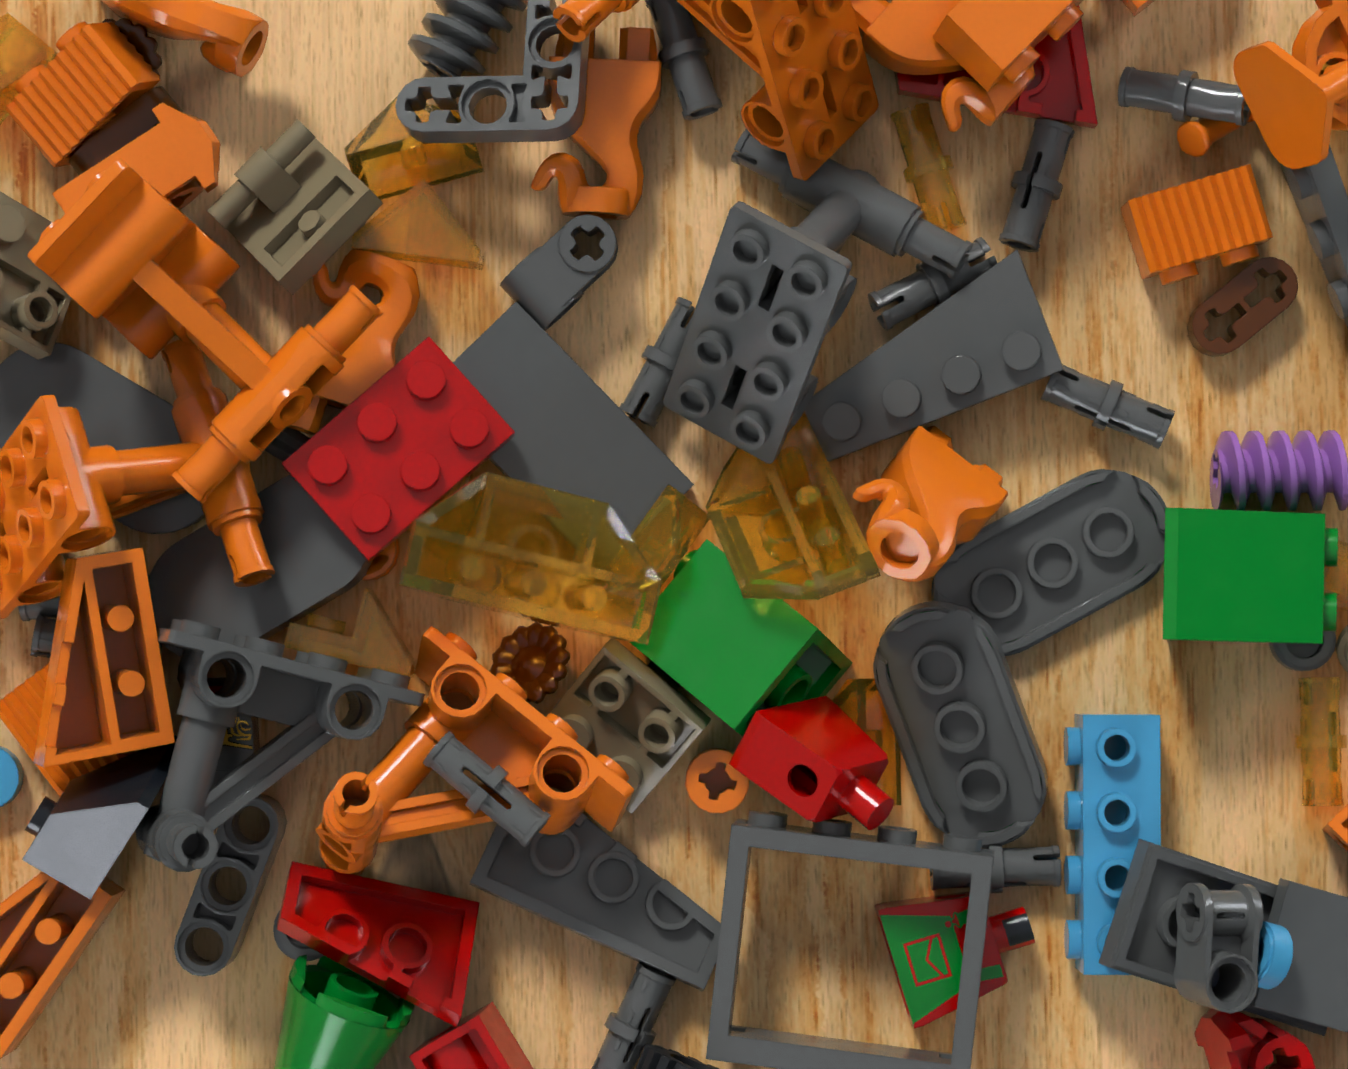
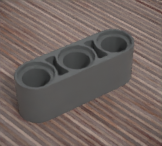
M260 794L221 824L216 831L215 836L218 842L217 854L214 860L201 870L175 939L174 951L176 959L181 967L192 975L208 976L216 974L234 961L240 951L285 834L287 824L284 809L277 800L269 795ZM248 806L260 808L269 818V833L262 841L249 840L240 831L239 817ZM221 868H236L245 877L247 884L246 893L241 900H227L218 892L216 877ZM198 928H211L222 938L223 952L218 960H204L194 950L193 937Z

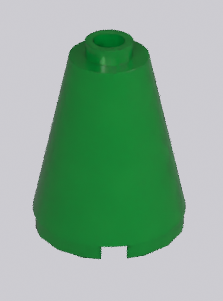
M307 955L299 956L289 973L274 1069H375L410 1022L415 1005L401 997L397 999L386 991L385 988L326 956L319 958L317 965H306Z

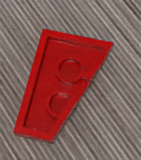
M1080 19L1059 41L1056 42L1048 34L1034 47L1041 55L1033 64L1035 77L1005 113L1036 119H1050L1060 123L1095 129L1098 122L1082 19ZM966 70L933 75H910L894 72L898 95L941 102V93L951 80L962 76L973 78Z
M292 861L287 875L277 930L457 1027L462 1017L480 902L358 875L339 873L335 870Z

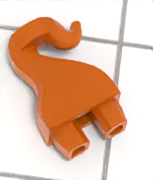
M102 0L119 18H128L132 21L133 25L140 24L151 34L173 40L204 41L200 47L202 56L216 68L241 78L255 67L264 51L268 37V22L250 11L220 4L212 0Z
M851 0L864 50L882 66L894 72L910 75H933L965 70L933 38L945 16L961 0H892L891 3L886 0ZM1033 65L1015 83L1012 84L1004 76L988 92L973 78L962 76L951 80L941 93L940 103L948 130L955 133L961 127V105L966 106L981 122L991 127L1035 77Z
M620 28L619 59L594 58L596 32L594 29L590 32L585 115L582 125L569 138L602 168L607 175L606 182L602 186H589L584 169L578 159L567 153H554L546 158L538 168L531 183V188L535 191H543L548 187L551 180L556 177L558 180V204L563 215L577 217L589 214L598 216L603 220H626L630 218L642 197L644 174L637 146V138L640 129L655 111L661 97L662 62L657 61L658 55L654 29ZM559 34L555 56H549V61L556 62L566 58L572 51L574 42L563 34ZM548 79L552 88L550 104L555 117L557 109L567 107L564 106L557 93V81Z
M351 249L344 257L335 281H330L328 268L325 264L312 277L316 295L323 304L329 307H333L349 291L348 288L352 284L360 291L366 286L379 290L381 298L376 306L383 312V315L380 318L377 317L342 354L347 359L343 363L345 367L312 399L305 413L296 422L287 426L288 428L315 435L318 432L326 405L344 410L396 365L395 346L416 313L420 298L418 278L413 267L380 254Z
M918 426L880 476L881 479L870 481L856 488L853 493V498L859 502H868L873 499L882 502L872 516L866 532L868 551L875 565L892 578L906 582L923 581L933 577L954 553L956 545L972 541L998 511L1008 496V491L1001 487L1003 483L1001 475L986 464L972 465L954 451L952 438L936 426H930L927 429Z

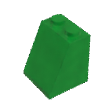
M1165 508L1163 640L1323 644V631H1336L1337 593L1324 592V567H1337L1338 528H1325V514Z
M708 539L705 540L698 550H693L682 558L674 571V579L657 599L650 600L638 611L633 621V628L625 636L627 641L742 737L756 711L826 696L853 663L816 626Z

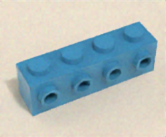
M1074 714V727H1065L1063 743L1065 765L1075 766V791H1066L1064 795L1065 829L1075 830V856H1065L1064 861L1066 894H1075V920H1066L1064 927L1065 955L1067 959H1075V968L1083 975H1131L1099 963L1138 840L1142 839L1161 846L1160 715Z

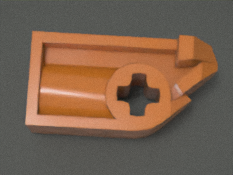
M162 102L152 109L160 122L159 124L53 192L52 195L64 213H66L84 195L88 184L97 174L107 170L116 160L122 159L180 210L192 202L203 191V188L209 193L218 186L221 143L205 120L182 113Z

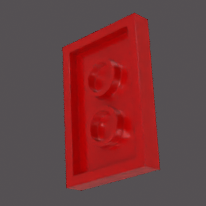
M428 336L282 462V466L365 560L370 563L515 436V432Z

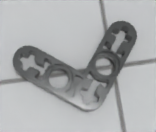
M528 0L523 75L424 77L415 79L405 85L398 94L395 104L397 117L411 137L424 143L547 142L567 139L576 133L582 125L585 115L589 36L582 42H574L570 54L561 61H546L540 55L542 44L550 36L562 34L555 24L559 20L553 18V12L557 8L556 1ZM547 79L557 81V93L564 106L567 107L557 109L555 119L547 120L542 110L539 109L547 108L551 103L552 88ZM498 95L506 99L505 113L497 121L484 124L474 119L475 106L484 97ZM433 98L442 110L430 112L429 121L422 123L414 111L425 109L426 100ZM450 110H459L460 123H458Z

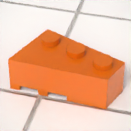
M961 0L945 16L933 38L988 92L1004 76L1012 84L1015 83L1041 56L1034 47L1048 34L1056 42L1059 41L1084 15L1077 7L1083 0Z
M143 547L66 558L33 763L41 767H48L175 743Z
M41 872L0 903V1059L19 1047L126 891L108 877L104 878L90 900Z

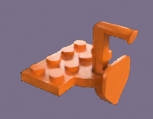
M1315 0L1318 10L1302 24L1292 46V56L1274 42L1266 41L1246 48L1239 52L1234 59L1235 79L1251 111L1247 123L1256 122L1270 152L1281 164L1290 169H1300L1316 165L1325 160L1329 153L1331 129L1348 132V0ZM1325 63L1330 65L1324 71L1321 70ZM1199 118L1196 121H1186L1179 126L1177 141L1180 148L1187 155L1201 157L1208 152L1211 144L1242 126L1231 122Z

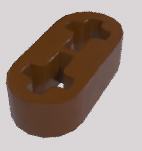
M162 86L152 88L133 101L79 146L69 159V163L81 175L160 123L152 109L162 102L182 113L183 110Z
M1274 257L1261 258L1245 267L1202 302L1190 315L1187 331L1188 338L1193 347L1202 354L1217 357L1224 356L1242 346L1286 310L1295 300L1298 291V280L1294 270L1285 261ZM1256 272L1264 278L1275 274L1280 279L1281 283L1275 289L1276 295L1280 298L1277 303L1272 298L1266 297L1250 307L1244 298L1258 286V281L1254 277ZM1234 307L1241 316L1227 328V333L1231 337L1230 341L1227 343L1221 337L1211 341L1207 339L1203 333L1209 326L1208 319L1205 317L1206 313L1209 311L1217 318Z

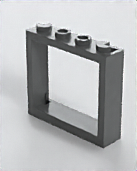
M749 810L748 820L737 819L731 825L706 1059L777 1069H971L995 850L982 849L983 839L964 837V834L945 833L943 834L942 844L916 841L917 830L898 826H878L877 836L851 833L852 822L832 818L817 823L813 822L812 828L787 825L788 815L773 811L766 813ZM751 847L972 874L952 1054L732 1025Z

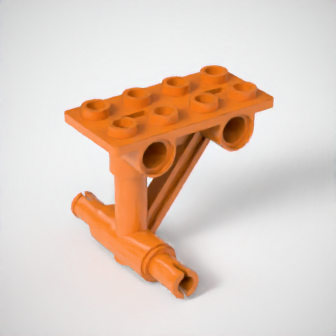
M567 0L554 10L553 18L559 20L555 24L564 36L574 42H582L612 12H626L640 0ZM676 0L764 79L765 84L743 105L741 109L742 120L749 133L762 145L786 153L794 178L803 181L808 180L877 111L879 103L851 0Z
M122 159L116 160L107 170L100 172L90 181L84 195L61 219L52 222L45 228L39 238V242L27 255L39 269L49 275L89 314L96 319L102 315L149 359L152 360L176 335L184 343H194L241 389L211 421L212 426L209 430L213 434L179 470L172 474L173 478L202 504L241 461L246 464L251 460L255 462L268 445L287 426L296 422L305 413L312 399L345 367L343 363L347 359L342 354L377 317L380 318L383 315V312L352 284L348 288L349 291L314 328L309 323L304 328L301 326L271 356L226 312L224 300L216 293L240 268V265L218 243Z
M177 340L166 345L164 350H161L162 358L166 362L177 397L173 402L171 413L181 443L115 450L110 445L90 447L79 410L73 407H58L55 395L39 396L1 448L0 619L7 618L16 606L41 603L60 596L65 569L63 553L77 552L99 546L115 536L114 519L187 492L173 478L172 474L179 470L213 434L209 430L212 426L211 421L229 403L226 394L220 388L213 386L203 352L194 343L187 344ZM241 461L207 497V500L203 504L200 502L209 530L213 531L214 535L222 538L233 572L235 586L249 587L269 580L272 577L271 575L275 574V570L270 563L258 525L263 520L264 509L250 471V462L246 464Z
M430 626L422 635L415 669L417 677L430 686L429 696L424 700L422 707H418L404 723L407 731L368 775L363 772L353 771L339 778L335 788L329 793L324 802L322 822L315 830L320 837L319 851L322 860L325 862L326 869L361 876L364 869L371 864L375 857L378 843L492 822L493 820L481 810L474 814L465 806L468 799L456 789L408 798L433 770L425 766L423 761L440 739L449 731L455 735L457 740L493 769L497 765L504 768L509 773L506 780L544 812L547 811L551 815L548 822L540 830L539 833L555 835L564 832L574 824L584 811L604 828L612 832L620 823L634 793V788L627 783L629 776L617 762L603 754L595 757L576 742L578 735L566 721L552 713L545 717L526 701L528 698L526 692L515 680L503 673H497L494 676L476 661L477 655L465 640L452 632L443 635L436 628ZM485 784L478 785L506 809L511 808L506 801ZM549 787L557 788L563 792H556Z

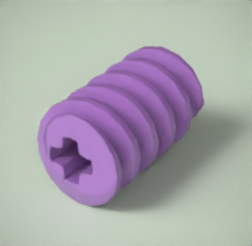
M1284 430L1272 432L1266 444L1263 435L1259 431H1248L1240 446L1238 437L1233 431L1221 432L1217 439L1210 465V498L1213 509H1220L1224 494L1231 493L1236 510H1245L1250 493H1257L1262 511H1270L1275 494L1282 493L1288 511H1295L1301 493H1308L1313 511H1321L1326 494L1333 493L1339 511L1346 510L1348 506V457L1340 435L1335 430L1324 431L1317 443L1315 436L1310 430L1298 431L1291 444L1287 433Z

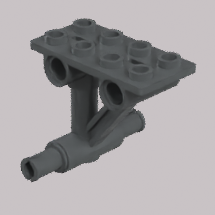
M745 129L734 148L736 151L732 154L731 161L738 165L741 164L779 185L778 192L782 193L783 198L811 213L798 226L788 227L744 202L738 201L731 207L669 382L663 404L675 413L758 459L771 464L779 456L787 433L801 418L817 387L818 377L812 375L811 371L824 337L837 323L854 292L857 278L849 274L852 262L839 254L846 240L851 235H854L893 257L896 255L902 257L905 253H908L947 274V277L953 280L964 267L969 257V252L972 250L973 243L968 240L964 241L925 220V212L921 211L919 205L881 186L877 179L868 172L851 170L830 158L808 180L796 179L792 176L786 153L762 145Z
M172 618L170 629L156 628L159 643L183 649L177 676L182 694L176 713L183 717L160 804L148 809L135 830L139 847L143 854L162 862L166 867L177 872H190L208 866L214 860L218 851V842L213 832L217 827L332 738L361 740L371 736L379 729L383 721L388 701L422 707L425 694L408 690L410 681L408 676L364 667H358L357 675L353 676L345 674L348 664L346 660L297 651L295 660L282 657L285 648L283 644L247 635L246 637L235 635L232 645L218 641L221 628L191 620ZM217 660H220L226 670V680L223 687L213 693L207 683V673L210 666ZM345 694L349 702V711L346 717L339 723L335 715V705L338 699ZM237 713L290 725L212 785L227 727L234 728Z

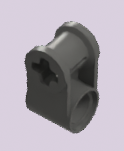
M589 214L577 216L567 222L543 246L538 247L523 259L502 280L500 286L546 331L581 299L584 292L612 266L618 252L615 233L609 223L598 216ZM581 231L590 237L598 231L604 235L599 242L603 255L596 261L589 255H585L579 260L573 257L579 248L574 238Z
M1186 883L1181 888L1176 904L1178 929L1176 963L1173 976L1174 984L1179 994L1187 1001L1231 1014L1245 1009L1256 996L1258 988L1259 936L1264 918L1261 896L1256 887L1251 884H1237L1231 890H1208L1202 883ZM1197 907L1200 908V913H1196L1195 909ZM1239 913H1243L1244 917L1239 918ZM1219 967V980L1215 988L1212 990V977L1216 969Z

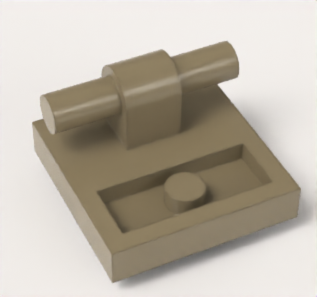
M297 119L266 151L260 147L234 174L238 180L207 211L285 289L294 295L308 279L317 274L322 265L355 232L364 226L366 221L383 202Z
M0 191V339L39 360L52 354L72 298L49 275L39 269L27 257L29 251L39 242L42 232L52 222Z
M612 637L550 713L566 721L578 735L576 742L595 757L599 754L606 755L626 771L629 776L627 783L634 788V793L626 808L632 814L711 721V718L677 690L680 684L653 661L646 665Z

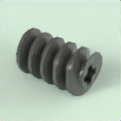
M435 0L443 15L427 13L421 21L424 29L431 37L413 34L408 41V45L422 65L437 77H461L463 71L483 75L486 69L474 55L478 49L496 54L500 48L489 36L488 32L492 28L510 33L513 26L502 14L504 7L523 12L527 5L523 0Z

